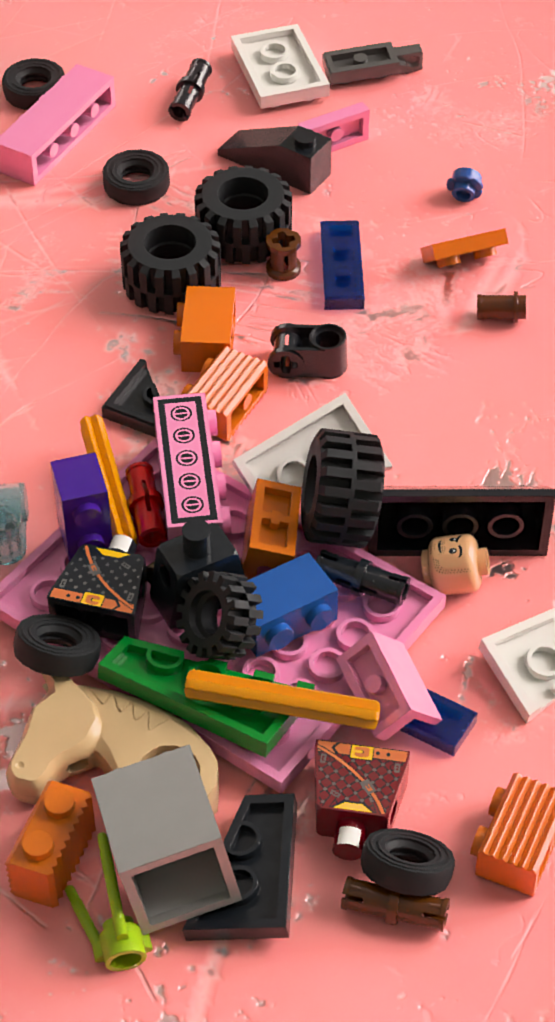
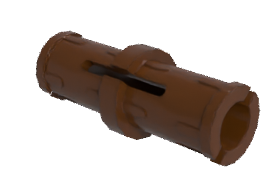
M347 876L342 892L346 896L341 899V909L386 918L385 922L391 925H397L398 921L444 932L448 918L446 911L450 907V898L401 894L385 889L376 883Z

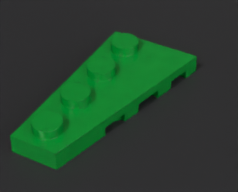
M126 636L98 664L99 679L266 758L298 718L185 697V681L189 670L192 669L283 684L274 681L275 674L255 670L253 676L228 670V662L217 659L199 662L185 659L184 651ZM299 680L296 687L315 689L314 684Z

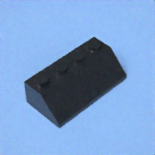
M524 485L384 486L378 523L374 534L367 544L368 553L374 556H421L422 550L428 549L431 540L435 537L471 534L477 540L479 548L488 549L489 556H547L555 506V489L548 486Z

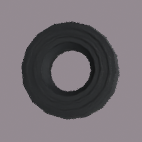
M31 58L16 62L5 70L2 78L5 98L14 107L28 110L65 73L60 65L47 59ZM31 81H43L47 83L43 86L34 88L22 86L23 84Z
M142 149L126 150L112 156L103 167L104 190L111 199L121 204L135 206L155 202L166 194L170 186L168 163L162 156L153 151ZM131 173H143L150 176L146 180L137 182L123 179L124 176Z
M41 614L30 616L21 621L15 631L13 648L15 657L22 665L31 670L49 676L68 678L82 676L94 669L100 656L101 641L99 634L90 625L78 619L64 615ZM51 644H59L66 647L54 646Z
M390 828L370 833L363 845L361 866L363 873L371 881L385 889L406 895L428 896L436 895L446 890L453 875L455 859L452 851L444 843L429 835L413 830Z

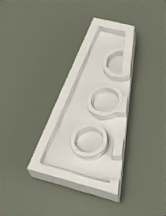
M555 608L481 639L478 649L526 724L555 702Z

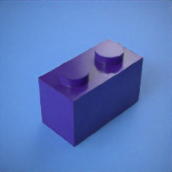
M96 452L51 461L58 525L69 562L82 545L91 544L107 548L112 538L109 498Z

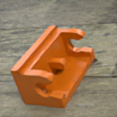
M257 478L247 509L241 565L244 575L248 578L247 580L257 575L258 567L268 566L273 569L295 558L301 487Z

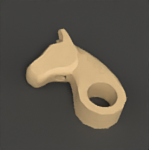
M42 674L46 682L42 687L46 694L32 708L22 737L6 771L7 784L14 797L19 801L35 805L48 781L53 780L60 783L68 777L80 774L94 767H100L106 774L115 769L123 768L155 757L163 752L172 751L190 744L215 816L218 812L219 802L218 761L211 748L189 724L143 699L114 690L76 685L69 677H55Z

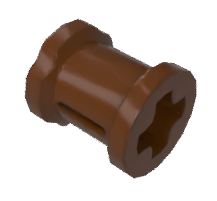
M278 228L271 231L266 236V247L270 251V258L266 262V272L274 280H292L301 272V262L297 258V250L301 247V236L298 232L292 231L289 228ZM280 240H283V247L279 243ZM284 262L288 266L286 270L284 269Z

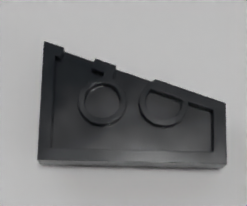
M295 793L244 796L223 841L242 900L188 919L182 929L186 941L289 938L298 805Z

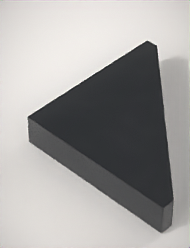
M140 359L101 407L102 418L156 438L153 397H160L155 383L151 379L147 369V362L144 359Z

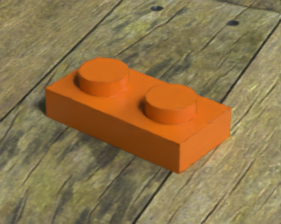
M506 228L432 244L422 247L420 250L423 263L436 261L438 268L461 263L459 255L473 252L474 260L497 255L496 247L508 244L509 242Z

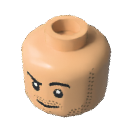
M471 534L435 537L431 540L428 549L422 550L421 565L425 584L428 586L432 585L434 589L445 595L476 592L482 583V576L490 575L488 549L479 548L477 540Z

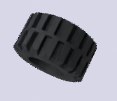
M247 165L245 167L231 166L227 170L220 169L214 172V176H206L202 180V184L198 185L195 190V216L200 218L201 223H209L212 226V231L217 232L221 258L225 259L227 263L242 262V264H250L252 261H257L258 263L267 261L270 251L266 247V236L278 228H289L292 230V192L290 191V186L286 181H281V176L278 174H270L268 169L262 167L256 169L253 166ZM280 240L279 243L283 247V240Z
M160 213V216L153 217L151 215L145 217L143 222H135L131 225V230L125 231L123 234V241L120 242L123 289L126 290V295L130 300H135V305L138 307H148L149 312L153 313L162 311L165 312V315H174V312H177V303L185 302L187 286H221L219 236L216 231H212V226L209 223H201L200 218L196 216L187 217L185 213H176V215Z
M321 428L317 432L307 455L301 494V524L308 542L365 548L378 523L384 490V453L377 435Z

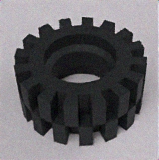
M216 571L197 573L198 578L192 577L187 582L191 589H183L180 594L185 599V603L177 604L176 612H182V619L176 620L177 629H184L185 631L179 636L181 642L188 644L186 650L190 654H196V657L223 660H235V657L242 658L246 655L245 649H252L256 644L251 636H260L262 629L256 626V619H263V611L256 610V605L262 603V599L259 594H252L257 587L253 582H247L248 578L244 575ZM221 604L222 616L218 627L217 613Z

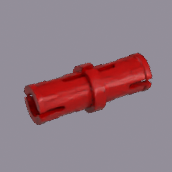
M136 462L129 465L125 471L131 495L127 503L130 514L136 520L139 543L144 547L153 548L159 546L167 539V532L164 528L161 513L164 509L162 494L156 490L153 467L147 462Z

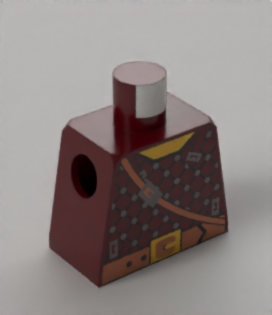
M316 739V833L321 836L334 838L332 851L335 856L343 860H358L361 858L363 845L370 833L393 827L408 783L410 751Z

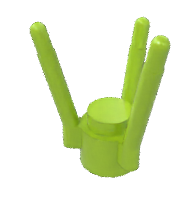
M101 832L98 834L97 839L112 918L103 923V931L100 934L74 886H66L65 893L92 945L95 962H104L106 968L111 971H125L133 969L146 961V953L151 952L153 948L150 935H143L139 924L134 923L131 916L124 915L107 834Z

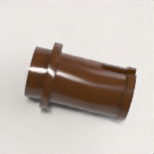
M514 291V295L477 294V320L514 319V323H518V319H526V295H518V291Z

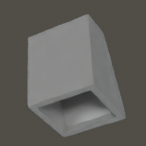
M190 744L91 779L116 868L143 935L242 900Z

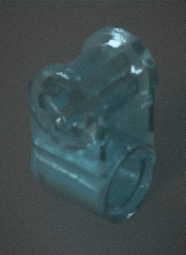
M25 482L0 484V565L14 564L26 554L29 506Z

